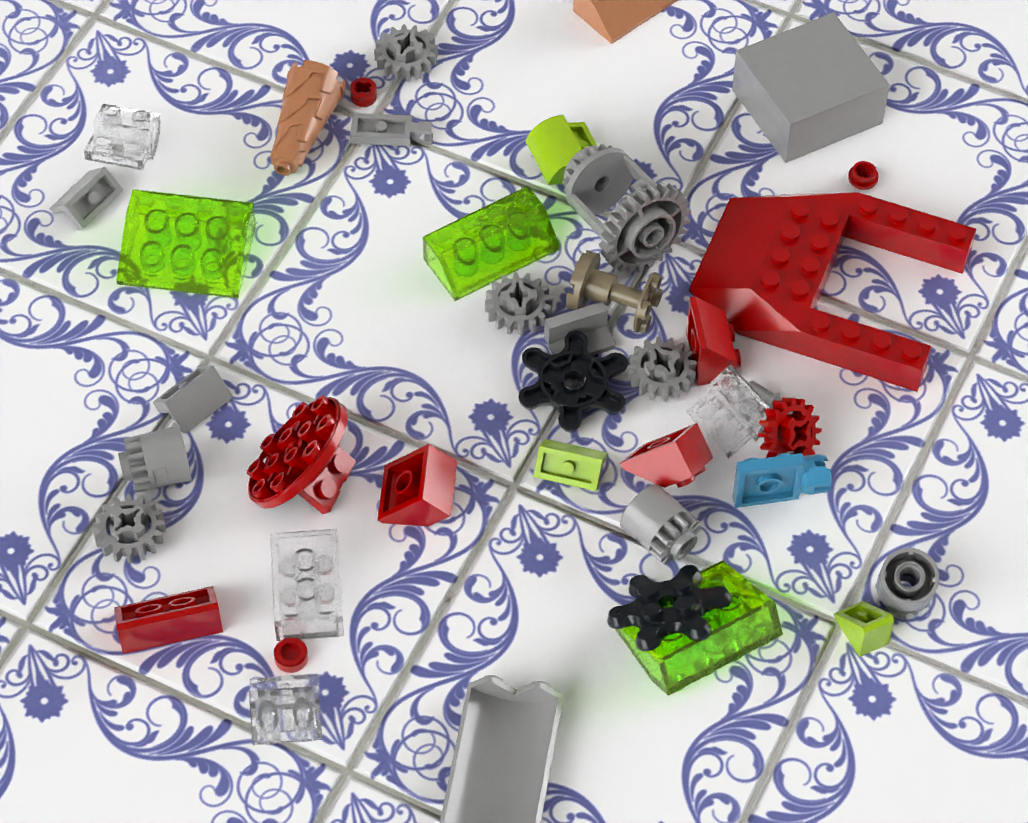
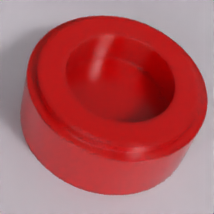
M288 637L279 641L274 648L276 666L287 673L302 670L308 662L306 644L294 637Z

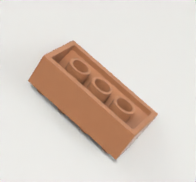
M574 0L573 11L612 44L678 0Z

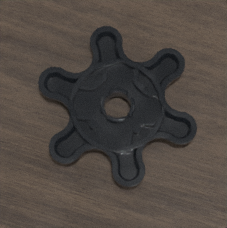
M581 331L569 332L564 339L565 348L558 354H547L536 347L528 348L522 354L523 364L526 368L538 374L539 378L534 385L521 389L518 395L520 404L527 410H533L543 405L555 407L560 413L558 417L559 425L564 431L569 433L575 432L581 426L582 412L585 410L597 408L605 411L607 414L617 415L625 407L624 396L613 391L608 385V380L621 375L628 366L627 358L623 354L616 352L610 353L605 357L592 356L587 350L588 337ZM575 378L582 383L577 389L576 386L572 387L564 384L565 381Z
M694 565L682 567L674 578L662 582L652 581L645 575H637L631 578L628 587L629 594L636 599L629 604L610 609L607 623L613 629H622L630 626L640 628L636 638V646L641 651H652L658 648L666 636L675 633L684 634L692 641H702L712 634V628L702 618L703 615L710 610L729 606L732 602V595L724 586L698 588L703 577L702 573ZM667 602H670V604L673 605V606H671V607H666V606H667Z

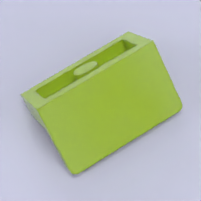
M545 439L538 448L533 477L597 491L607 452Z

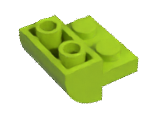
M564 115L553 116L542 121L531 130L525 140L548 185L563 184L564 172L571 158L580 150L588 146L597 145L585 122L568 123Z

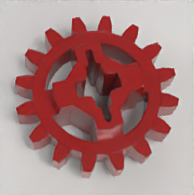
M782 397V401L774 400L772 402L773 409L765 408L764 412L767 419L759 421V424L764 427V431L758 433V437L764 438V443H762L760 449L768 450L766 458L776 457L788 451H793L789 454L816 455L812 447L813 445H820L821 442L816 439V434L822 432V428L815 425L820 417L818 415H811L814 409L813 405H805L804 399Z

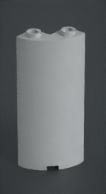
M487 675L468 683L440 823H541L563 704V694L554 690L548 683L543 681H534L531 684L515 689L504 683L500 677L494 675Z

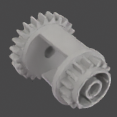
M600 144V146L592 145L577 152L567 164L564 180H562V183L566 186L563 190L566 193L567 201L603 240L599 243V247L602 249L601 254L614 269L617 268L621 273L626 270L631 274L635 268L642 272L645 264L652 268L655 259L663 261V253H672L671 245L681 242L677 237L687 232L683 226L690 223V219L687 217L691 213V210L687 207L690 204L689 201L670 183L666 186L662 182L656 184L623 150L613 148L612 146L606 147L604 144ZM634 178L636 182L631 185V182ZM629 187H631L633 193L628 194L627 197H625L621 202H618L627 192ZM617 203L614 210L609 213L610 216L607 222L602 223L595 216Z

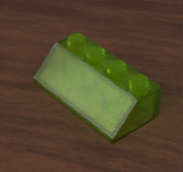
M529 186L422 237L423 259L454 301L491 284L493 281L501 279L502 275L507 276L560 250V244L546 209Z

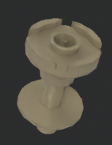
M586 250V253L580 256L569 283L573 285L574 292L573 294L567 292V309L573 311L586 307L589 300L597 303L603 301L606 306L611 301L636 309L633 324L634 332L646 334L652 316L649 315L652 306L658 307L663 290L659 289L662 276L656 272L652 273L643 291L619 284L618 276L599 270L600 254Z

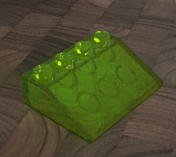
M133 189L125 217L116 283L118 285L239 298L256 229L254 203Z
M723 560L701 571L703 579L698 585V588L724 586L732 595V602L729 606L710 610L703 615L702 618L712 628V634L707 639L692 641L684 634L675 633L666 636L658 648L652 651H641L636 646V638L640 628L630 626L615 629L651 681L668 696L783 635L775 601ZM667 602V606H666V607H671V606H673V605L670 604V602Z

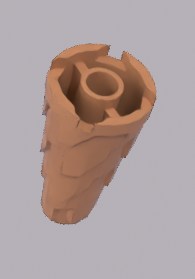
M304 60L303 65L298 67V61L291 65L287 73V83L282 99L277 134L270 155L274 170L280 175L289 176L292 173H296L299 167H302L311 147L314 145L324 125H326L331 113L336 108L338 102L342 101L346 90L345 80L343 78L339 83L337 80L339 73L323 63Z

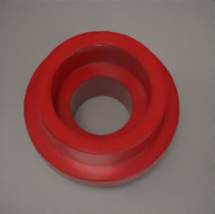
M867 161L857 162L848 173L850 184L860 190L873 188L879 178L876 167Z

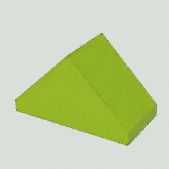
M860 601L833 613L835 620L859 657L889 644L894 624V618L891 613L865 601Z

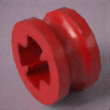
M365 77L354 80L350 85V96L353 104L359 107L373 105L377 99L375 82Z

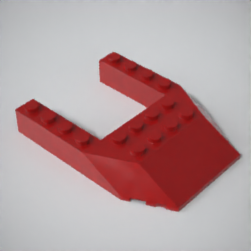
M859 192L733 197L727 203L689 287V292L694 297L696 296L725 311L727 322L733 324L734 331L738 335L918 392L927 368L932 346L815 308L845 238L963 274L972 250L976 228Z

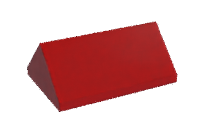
M213 586L114 607L116 627L123 654L223 633L218 602Z

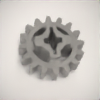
M405 24L398 31L396 28L391 27V34L382 32L381 40H376L374 57L375 61H377L378 70L384 69L386 77L393 73L396 81L401 76H405L408 82L413 75L421 79L423 71L429 74L431 73V66H436L438 46L435 45L434 36L428 37V30L426 29L418 32L416 25L411 30L407 29Z
M514 272L512 279L502 275V283L493 281L492 290L486 291L485 312H488L489 322L496 321L497 330L504 326L507 327V334L509 335L514 329L518 330L520 336L524 335V329H529L532 333H535L536 324L544 327V320L551 317L553 297L549 295V286L541 287L540 278L531 281L529 273L524 278H519L518 273Z
M657 337L654 344L647 339L644 340V348L635 346L634 355H629L627 377L631 378V387L639 386V395L641 396L647 392L651 393L650 400L652 401L656 399L657 395L662 396L664 402H667L668 395L671 394L676 399H679L680 390L688 393L690 391V383L695 382L697 363L692 360L693 352H684V343H680L677 346L673 345V338H669L667 343H662L661 338Z
M127 494L125 501L121 502L119 498L114 497L113 506L105 503L102 505L104 514H95L96 524L92 525L97 548L102 547L105 557L113 553L115 562H119L122 556L127 558L128 563H132L133 556L138 555L143 561L145 560L146 551L154 554L157 552L155 543L163 544V533L166 532L162 510L156 509V504L153 500L145 504L144 496L140 495L136 501H133L131 495ZM150 522V530L149 532H146V530L148 529V523ZM112 525V527L110 528L111 534L108 535L109 526Z

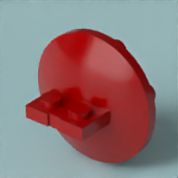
M324 395L310 404L305 402L299 404L293 411L292 417L275 435L270 434L263 440L260 449L263 451L258 459L249 466L247 475L250 476L248 483L250 499L259 507L270 509L287 502L296 495H300L321 514L331 512L341 492L340 489L356 462L354 458L339 447L348 420L346 407L337 399L325 397Z

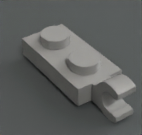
M353 113L350 131L351 144L410 146L411 139L422 145H431L433 142L432 123L427 121L413 122L412 115Z

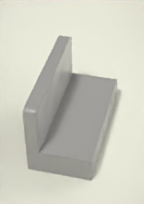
M106 167L90 170L49 209L53 213L63 211L78 230L84 229L123 191V188Z
M603 301L544 320V338L552 355L563 351L565 348V336L571 331H581L588 337L587 350L592 356L615 349L616 345L607 326L608 310Z
M201 365L154 400L153 404L159 413H169L176 425L180 426L182 433H188L231 400L233 395L214 366Z

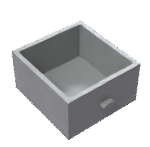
M834 12L736 50L732 90L785 163L883 124L890 84Z

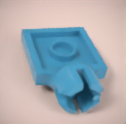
M783 453L776 457L748 458L737 462L732 496L735 508L798 500L801 493L813 495L830 491L832 475L831 470L825 467L824 461H828L826 455L803 456L802 453Z

